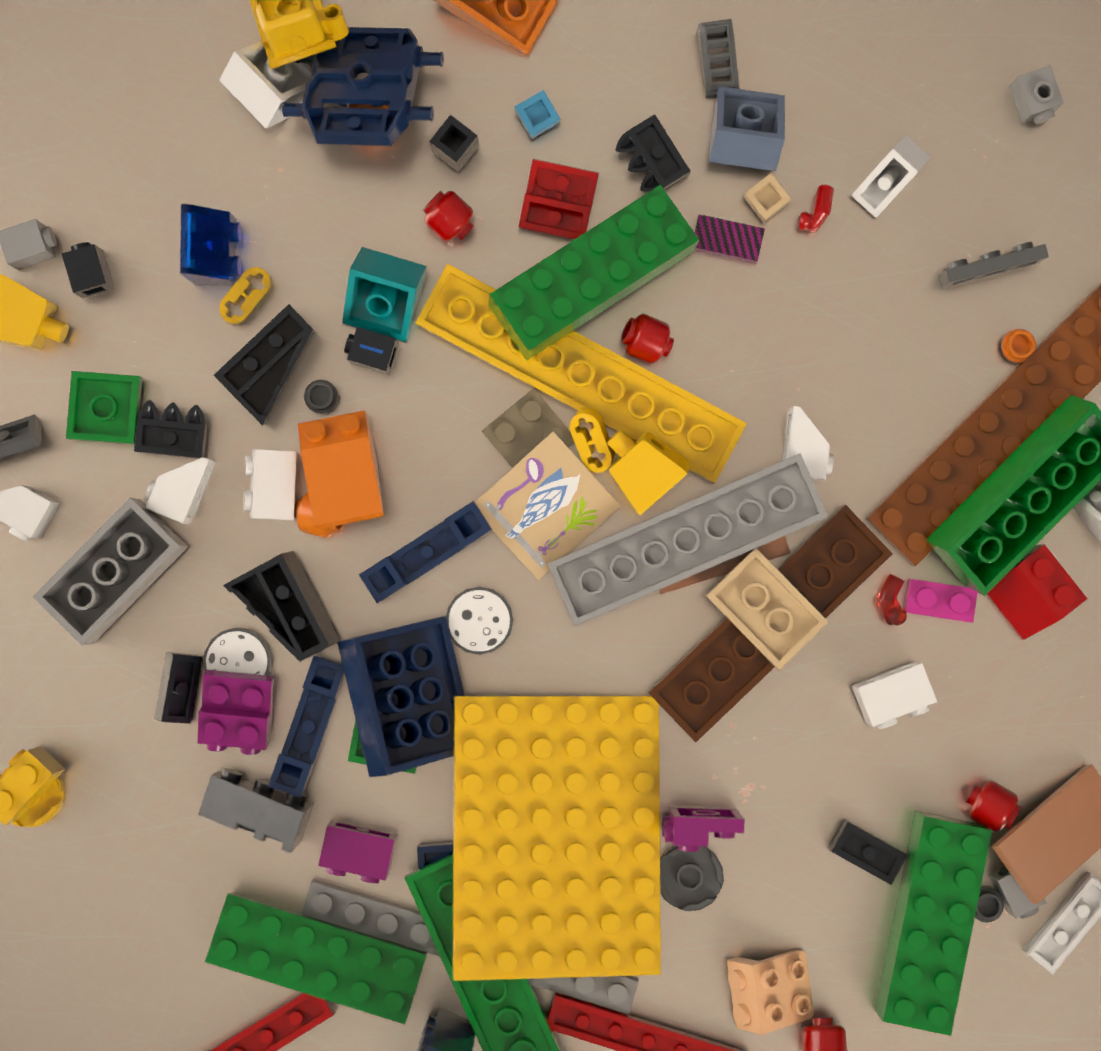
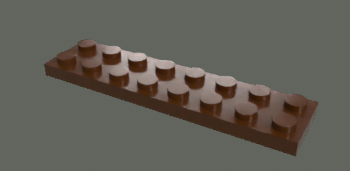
M843 505L788 557L777 570L826 619L893 553L847 505ZM725 618L652 687L648 693L696 743L752 690L774 666Z

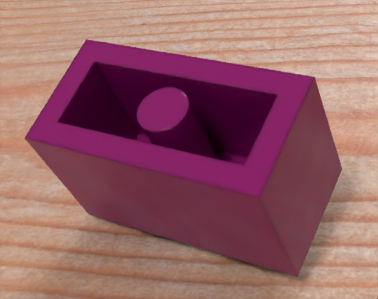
M331 820L326 827L318 866L325 867L326 873L331 875L346 876V872L360 875L359 879L368 883L377 884L380 880L386 881L390 872L398 834Z

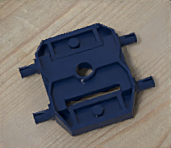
M348 27V35L341 40L335 41L337 47L296 61V63H312V77L306 84L302 103L284 102L282 106L284 117H303L307 119L317 144L392 146L409 126V122L413 120L433 121V106H413L419 69L423 66L443 67L444 54L442 51L423 52L422 46L418 45L417 38L410 28ZM360 73L369 74L366 78L360 80L354 79ZM324 103H335L340 107H346L350 104H369L374 108L389 105V108H331L323 106Z

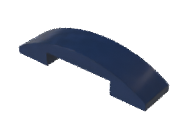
M472 501L409 544L359 574L376 603H379L490 532L492 528L476 503Z
M313 656L302 687L303 692L282 752L278 755L268 787L300 798L302 797L345 674L342 664Z

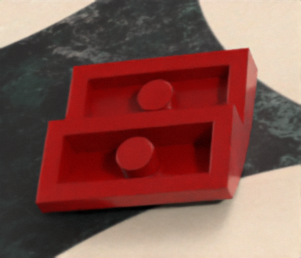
M532 159L518 227L576 239L587 232L599 172Z

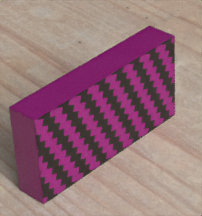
M699 214L694 232L699 238V242L695 250L757 263L765 228Z

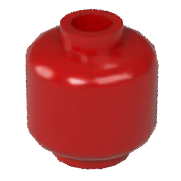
M439 191L423 209V212L426 214L424 218L425 225L445 242H449L455 237L461 241L474 226L470 222L473 217L472 207L454 191L446 193Z
M642 313L635 319L631 317L627 321L621 335V343H624L627 354L652 364L657 362L661 356L667 357L673 347L674 338L670 337L669 324Z
M992 780L986 782L983 788L976 785L966 803L972 806L969 812L970 818L980 825L991 829L993 832H999L1003 828L1009 830L1021 809V806L1017 804V794Z
M812 1018L813 1025L805 1026L801 1031L802 1051H847L846 1030L841 1025H833V1018Z

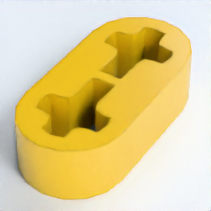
M260 267L247 269L222 299L219 305L221 317L233 326L246 324L273 290L271 276ZM263 276L261 282L265 285L262 290L255 288L248 296L247 293L252 288V284L249 282L252 277L259 279ZM243 298H246L240 307L243 314L240 317L233 315L230 318L231 310L228 308L231 303L238 305Z
M582 408L576 412L570 421V432L585 467L592 472H603L610 467L614 460L615 451L606 443L610 437L601 415L592 408ZM582 418L587 423L592 422L594 424L590 429L591 437L586 427L580 428L579 426ZM595 447L598 453H605L602 462L596 457H591Z

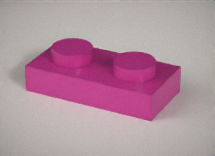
M908 579L903 612L973 623L978 592L968 587Z

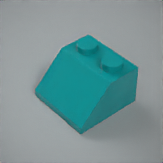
M361 247L350 267L342 323L407 342L422 294L427 266Z

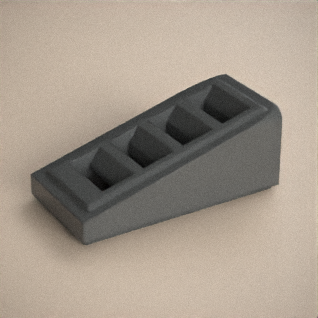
M732 19L698 24L696 32L706 97L716 96L718 86L740 89ZM724 35V38L707 40V37ZM726 48L725 53L709 55V50ZM728 62V67L710 68V64ZM730 76V81L712 84V78Z

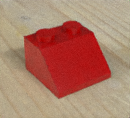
M1045 544L1035 545L986 594L1022 640L1062 620L1088 599Z

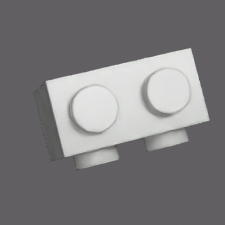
M252 449V456H246L245 476L251 477L250 490H244L243 509L244 511H249L250 518L294 520L297 451Z
M916 661L852 685L866 724L872 727L877 726L878 729L888 728L897 724L896 718L908 713L910 717L924 714L930 710L928 705L937 702L923 664Z

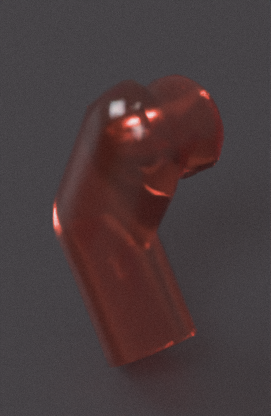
M892 574L888 575L877 597V606L886 623L900 626L905 623L907 613L906 610H902L897 596L905 581Z

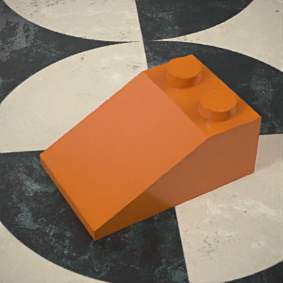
M433 0L459 19L524 55H528L557 2V0Z
M363 410L298 423L300 451L315 529L318 530L384 516L374 438L366 411Z

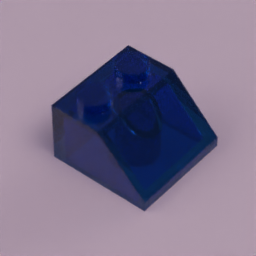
M181 204L180 274L195 286H233L236 276L241 274L240 256H236V243H240L242 237L241 224L236 222V218L230 212L191 204Z

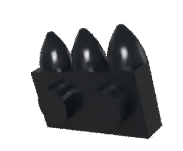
M655 114L626 131L616 145V152L630 153L636 151V154L630 160L629 172H649L641 183L640 191L649 192L660 184L665 190L688 176L691 172Z
M148 400L140 409L137 417L134 452L197 459L205 457L208 425H205V417L201 408L198 405H194L188 411L184 422H182L181 412L178 406L172 402L164 410L161 420H159V413L152 400Z

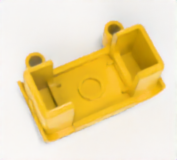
M249 0L271 69L337 47L335 41L345 38L349 33L342 9L337 4H329L323 7L321 0Z

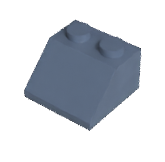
M718 86L710 136L709 162L776 171L785 140V95Z

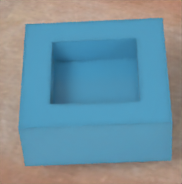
M544 90L514 106L516 114L531 139L561 122L559 115Z

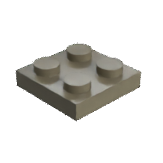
M535 388L530 390L482 430L483 434L511 468L552 432L568 448L575 443L571 432Z

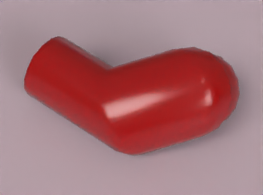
M820 185L817 187L815 207L812 214L808 212L800 213L797 225L800 230H808V233H814L818 231L830 215L834 193L832 186Z

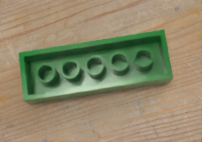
M660 184L490 293L489 307L527 361L694 253L699 238Z
M1070 395L926 539L962 584L985 596L1101 480V410L1096 403Z
M915 810L906 852L908 856L904 862L875 1006V1012L883 1022L951 1036L992 834L991 829L979 823Z
M232 892L227 893L205 963L406 1024L427 953Z

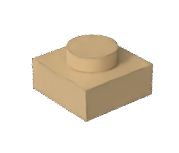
M772 173L743 195L744 199L763 223L792 200Z

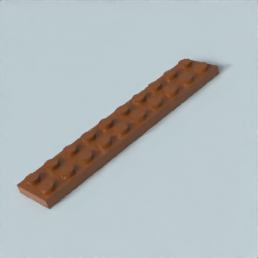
M1101 283L1036 347V350L1023 363H1020L865 518L912 566H917L933 550L926 539L1070 395L1084 399L1101 382Z

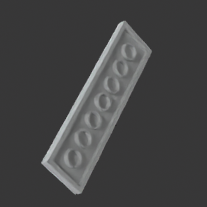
M801 453L561 557L547 565L573 625L577 626L827 518L828 514Z

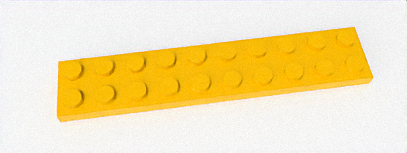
M447 263L415 322L417 326L576 411L582 408L596 410L601 415L606 427L616 432L622 429L634 442L645 432H650L688 460L691 464L689 471L713 484L716 483L747 425L746 422L575 331L570 332L526 361L489 307V294L496 289Z

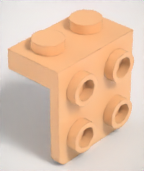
M794 950L761 961L741 957L727 960L728 982L731 987L733 1002L732 1013L736 1028L763 1035L812 1018L814 1009L807 957L804 951Z

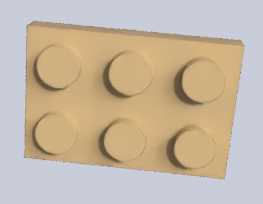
M757 548L748 553L706 595L777 670H780L828 623L816 608Z

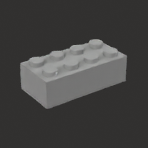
M130 497L33 596L81 645L94 644L189 547L153 511L146 509V504L141 499Z

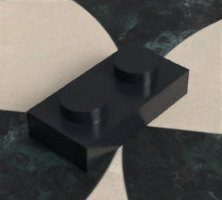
M166 652L154 720L191 724L202 656Z
M847 820L844 821L829 848L832 853L890 885L894 882L908 856L903 851Z

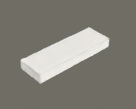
M1087 872L1024 948V952L1052 975L1101 917V881Z

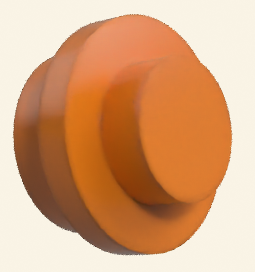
M1012 330L1002 340V353L1006 359L1013 363H1023L1036 350V340L1027 330Z

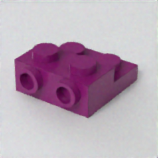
M205 670L202 684V707L198 712L197 744H206V748L214 752L224 751L227 747L240 748L241 753L246 755H256L261 750H266L271 740L274 676Z
M669 807V816H663L662 836L665 842L679 845L680 851L697 852L700 851V846L709 845V832H714V837L722 839L735 838V833H744L745 819L737 809Z

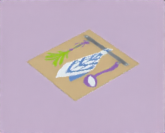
M554 432L550 433L475 502L492 528V531L538 581L550 571L548 563L568 555L621 507L615 498Z

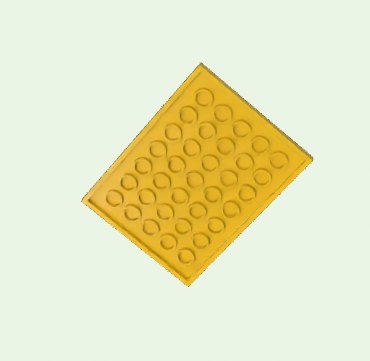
M454 696L453 980L661 975L659 704L652 696Z

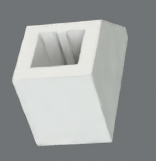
M20 485L0 491V521L10 526L9 533L22 540L27 541L29 537L41 539L61 503L29 486Z

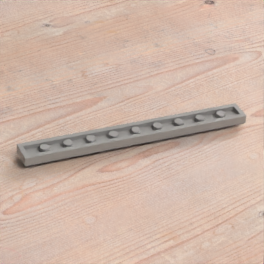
M316 879L311 881L302 915L439 956L419 911ZM633 976L529 979L531 985L626 1014L630 1012L639 982L638 978Z

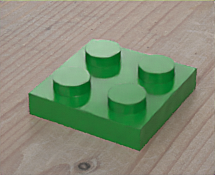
M71 371L66 439L134 444L137 417L140 411L143 377Z

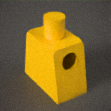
M0 274V342L37 350L43 348L46 338L62 343L68 334L69 325L54 319L58 306L11 278Z
M619 429L606 442L619 456L612 463L609 469L610 474L639 515H642L686 476L691 466L688 460L650 432H645L634 442L622 429Z

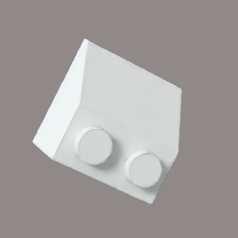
M261 40L234 51L219 81L242 103L257 121L265 128H269L288 118L284 117L282 113L284 102L302 103L306 84L312 77V69L307 63H296V61L271 69Z

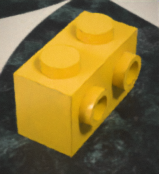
M41 746L27 751L25 749L20 750L9 761L8 764L11 768L4 776L0 775V822L4 826L19 820L65 770Z

